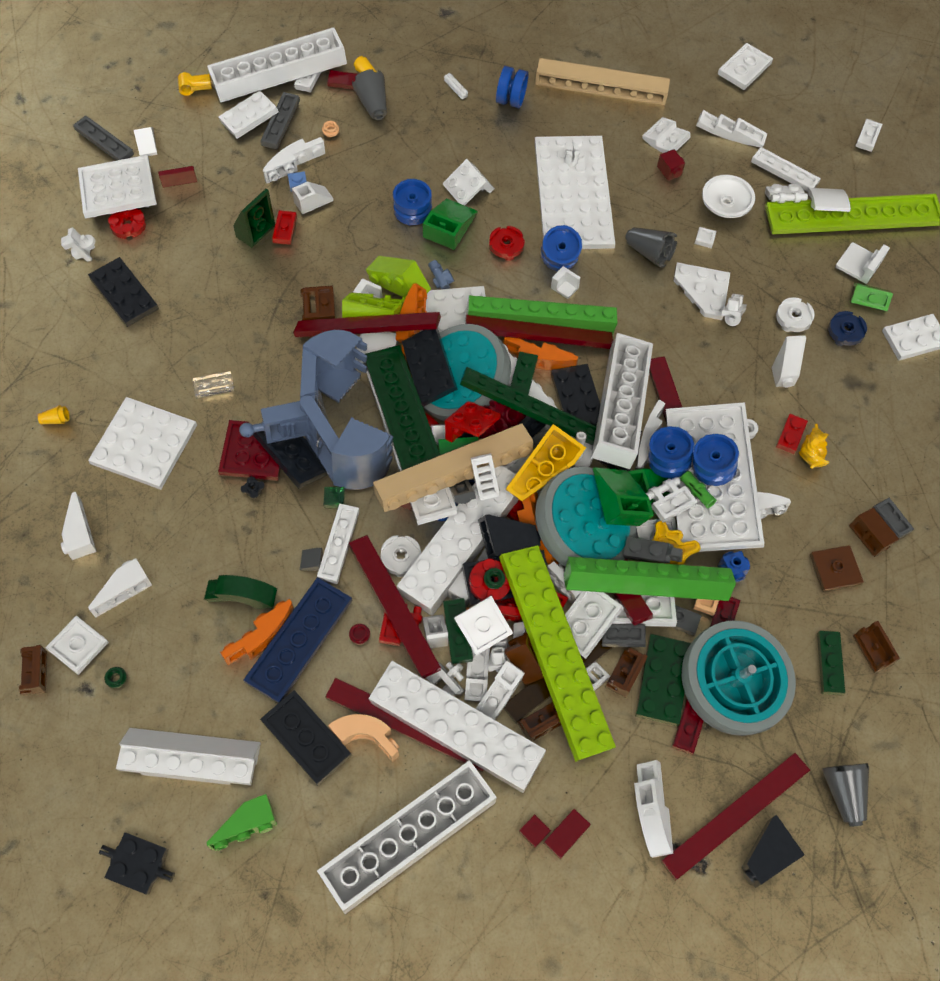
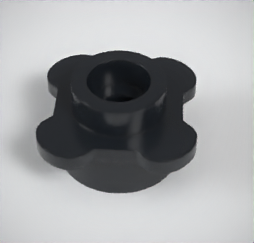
M251 476L247 478L246 484L241 486V492L246 493L251 498H257L265 485L262 481L259 482L255 480V477Z

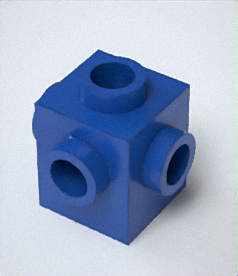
M730 551L722 556L717 567L731 568L735 581L739 582L746 578L750 570V563L748 558L744 557L742 551L736 553Z

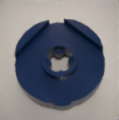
M841 311L836 313L831 319L828 331L836 345L853 346L861 343L867 332V324L861 316L856 317L853 315V312ZM847 326V328H851V330L847 331L846 329H844V327Z

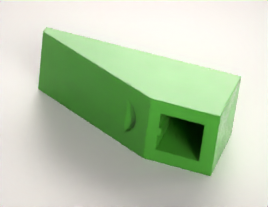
M267 794L244 802L206 842L207 846L211 850L219 851L229 846L228 843L235 840L242 842L251 838L250 835L259 831L262 834L272 830V826L277 825V821Z

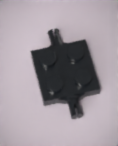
M124 832L116 849L102 845L101 849L103 850H99L100 855L111 858L110 866L104 878L143 894L149 895L153 884L158 878L171 883L173 878L165 874L172 877L175 876V872L163 869L164 859L169 849Z

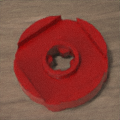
M138 208L116 212L108 218L112 233L122 239H127L126 237L130 236L133 238L137 237L146 228L144 214Z
M506 226V228L502 229L501 227L496 228L490 234L489 250L507 261L513 260L514 257L520 255L524 250L525 240L522 232L513 226ZM508 240L510 241V244H504L503 242H507Z
M486 559L473 567L469 574L470 590L481 601L489 596H492L494 601H499L510 590L506 575L504 585L499 589H490L484 583V575L491 568L500 569L505 575L501 562L497 560ZM494 577V582H497L498 578Z

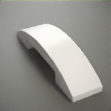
M490 648L478 655L472 649L473 662H467L465 700L481 701L487 692Z
M507 660L496 675L495 681L476 707V710L496 720L518 687L525 672Z

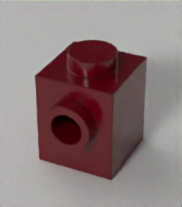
M673 149L660 154L657 167L668 181L682 175L685 161Z

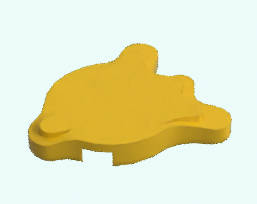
M662 521L656 523V532L652 541L669 543L674 548L683 549L682 562L670 560V563L665 564L684 565L690 555L700 551L701 546L699 542L695 540L681 541L684 536L682 531L669 530L667 524Z

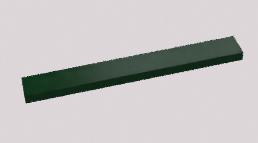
M466 367L460 382L461 386L546 425L552 426L554 424L575 438L578 432H584L586 434L585 442L592 446L594 445L596 426L471 368Z

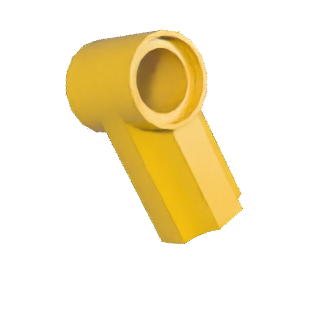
M187 72L180 73L178 75L180 94L189 96L197 90L212 89L210 74L192 76Z

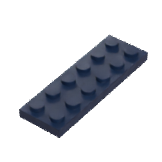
M317 577L243 680L244 683L274 702H281L353 601L352 597Z

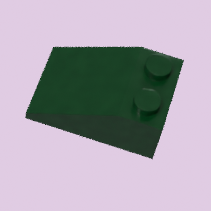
M268 189L263 190L240 212L233 225L236 238L251 248L275 227Z

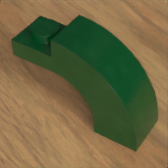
M219 575L218 579L208 581L204 600L208 602L235 601L250 605L256 609L273 608L278 588L248 577Z

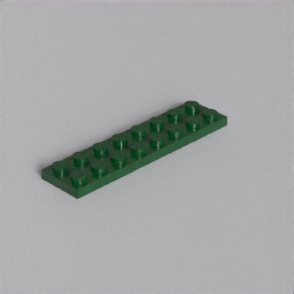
M400 345L366 353L367 361L365 364L389 434L393 436L392 443L401 470L440 456Z

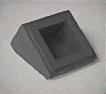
M322 548L302 550L300 570L318 572L323 557Z

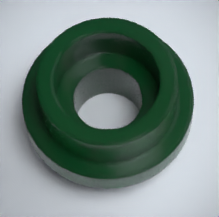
M491 568L486 571L484 583L488 588L499 589L504 585L505 575L500 569ZM493 576L497 577L498 581L492 582L490 578Z
M112 667L106 672L104 680L110 688H120L125 684L127 674L121 667ZM114 676H120L119 680L113 681Z

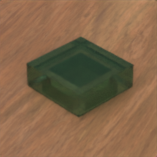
M345 487L324 488V508H338L339 504H344Z

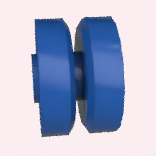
M504 66L497 86L496 103L506 105L509 101L511 107L520 108L526 94L529 72L519 69L515 74L513 67Z
M407 179L395 186L393 190L394 215L397 220L406 225H419L424 222L432 210V193L428 184L418 179Z
M561 225L551 228L545 234L541 246V258L549 269L558 272L563 266L571 269L577 263L582 250V239L579 233L572 227Z
M672 426L664 427L654 432L650 438L648 463L652 471L663 478L670 479L681 477L686 473L692 464L694 450L692 436L687 431Z
M710 434L699 439L694 446L692 464L694 475L698 480L710 486H720L730 482L736 475L739 451L736 443L731 438L722 434Z

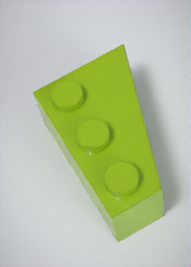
M378 256L365 269L372 283L402 297L407 296L410 288L415 283L426 289L427 293L431 290L415 260Z
M349 293L342 300V318L400 314L406 296H403L402 299H391V295H385V298H374L373 294Z

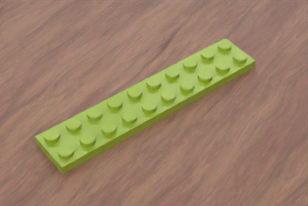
M936 194L849 198L850 212L814 210L811 207V200L801 201L800 203H794L793 201H785V203L767 202L765 205L771 234L940 226V204Z
M539 546L501 554L499 556L500 562L575 762L616 748Z

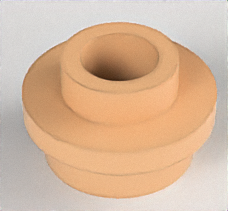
M327 121L322 127V132L327 137H334L339 133V126L334 121Z

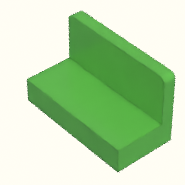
M854 282L853 286L855 289L850 301L851 303L888 311L893 296L891 291Z

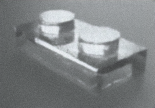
M231 371L192 378L196 399L235 391Z

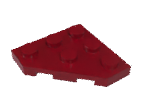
M229 420L218 469L219 475L243 478L252 476L255 479L278 481L281 469L253 435L251 437H243L239 432L240 426L243 423L249 422Z

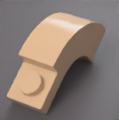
M363 714L347 715L328 725L332 733L344 746L356 739H368L376 743L392 762L399 757L398 744L392 738L387 739L392 734L391 728L375 717Z

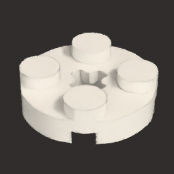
M793 297L785 299L779 305L776 318L784 331L801 332L810 328L815 313L808 302L805 304L801 302L802 299ZM792 312H795V314H796V315H799V316H798V317H794V316L792 315Z
M392 536L382 545L381 560L389 573L395 574L397 577H403L420 556L421 549L418 542L410 536ZM397 552H405V558L398 559Z

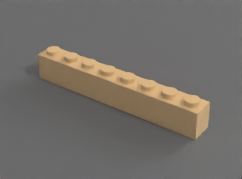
M540 58L535 85L665 105L670 79Z
M523 424L516 425L373 482L375 495L384 512L395 510L399 506L415 502L419 498L435 494L439 490L452 487L464 480L472 479L474 477L471 463L472 457L491 453L494 468L507 465L521 457H527L533 452V439ZM488 463L477 465V468L487 466Z

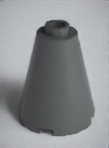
M373 69L363 71L355 76V81H352L353 89L371 118L381 120L387 114L384 74L380 70L378 72H374Z
M633 227L628 230L625 237L628 245L661 268L666 266L664 264L666 260H671L677 246V241H674V237H677V235L668 231Z
M868 763L822 768L843 822H848L849 827L862 826L863 821L867 820Z

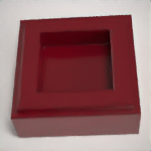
M535 814L519 830V833L534 848L551 832Z

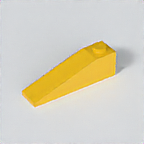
M553 424L505 490L520 501H524L545 486L558 473L572 467L586 447Z

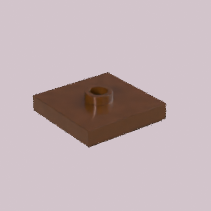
M850 545L811 552L810 557L823 592L858 586L864 583Z

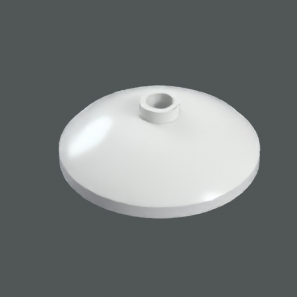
M719 175L711 178L705 184L702 191V199L705 206L714 214L725 218H738L744 216L752 209L755 202V193L750 184L742 178L733 175Z

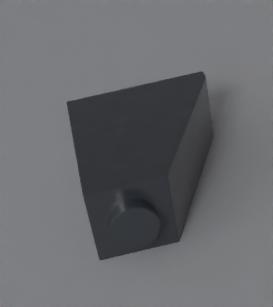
M489 514L478 519L488 559L499 558L501 554L537 545L541 546V538L536 525Z
M777 815L766 822L741 867L744 871V878L750 885L753 884L755 888L805 855Z

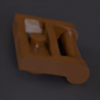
M333 285L305 287L300 290L301 297L303 298L302 320L335 318ZM311 296H315L316 313H311Z

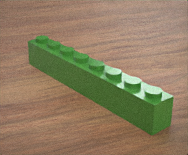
M471 295L468 298L466 315L612 332V336L618 323L617 308Z
M568 557L563 575L566 590L729 601L736 585L731 568Z

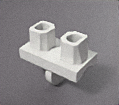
M73 227L68 229V235L61 238L62 247L65 250L71 248V254L76 260L84 258L87 262L92 261L90 251L95 248V238L92 235H80Z
M732 294L731 298L728 299L727 305L722 309L721 315L725 316V322L730 326L738 325L741 321V316L746 311L747 305L743 304L744 295Z
M507 637L492 646L488 663L489 672L494 670L499 672L507 660L510 662L505 654V649L510 647Z
M439 662L441 671L426 678L433 685H436L443 679L446 685L442 690L452 696H461L465 690L454 677L459 682L464 679L460 673L463 666L461 664L454 666L451 662H448L445 665L450 670L448 672Z

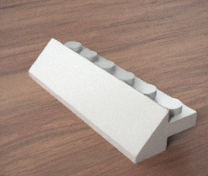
M129 728L119 743L121 749L116 769L118 771L141 773L146 776L231 785V783L251 785L261 743Z

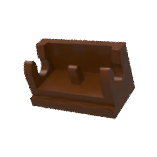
M874 508L858 515L849 525L874 557L889 549L890 545L899 540L897 535Z
M879 621L872 623L867 628H861L853 635L874 673L892 666L900 659Z
M527 632L508 642L510 647L505 649V654L512 664L525 672L522 678L524 685L544 678Z
M42 645L21 648L22 673L21 685L19 686L20 695L46 693L47 651Z
M628 647L627 650H624L605 687L627 698L648 656Z
M553 702L517 722L525 737L532 742L561 726Z

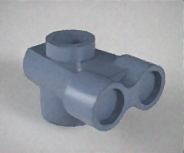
M437 260L431 261L428 266L435 276L433 278L434 284L437 288L449 289V284L455 281L449 269L447 268L443 271Z

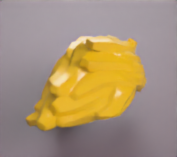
M815 424V428H812L810 435H806L801 451L798 452L801 458L810 465L811 469L829 464V461L824 460L827 455V441L825 439L829 434L823 433L818 428V424Z

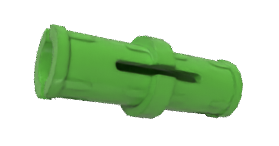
M690 471L681 476L680 480L706 508H710L716 503V498L707 491L706 485L700 483Z

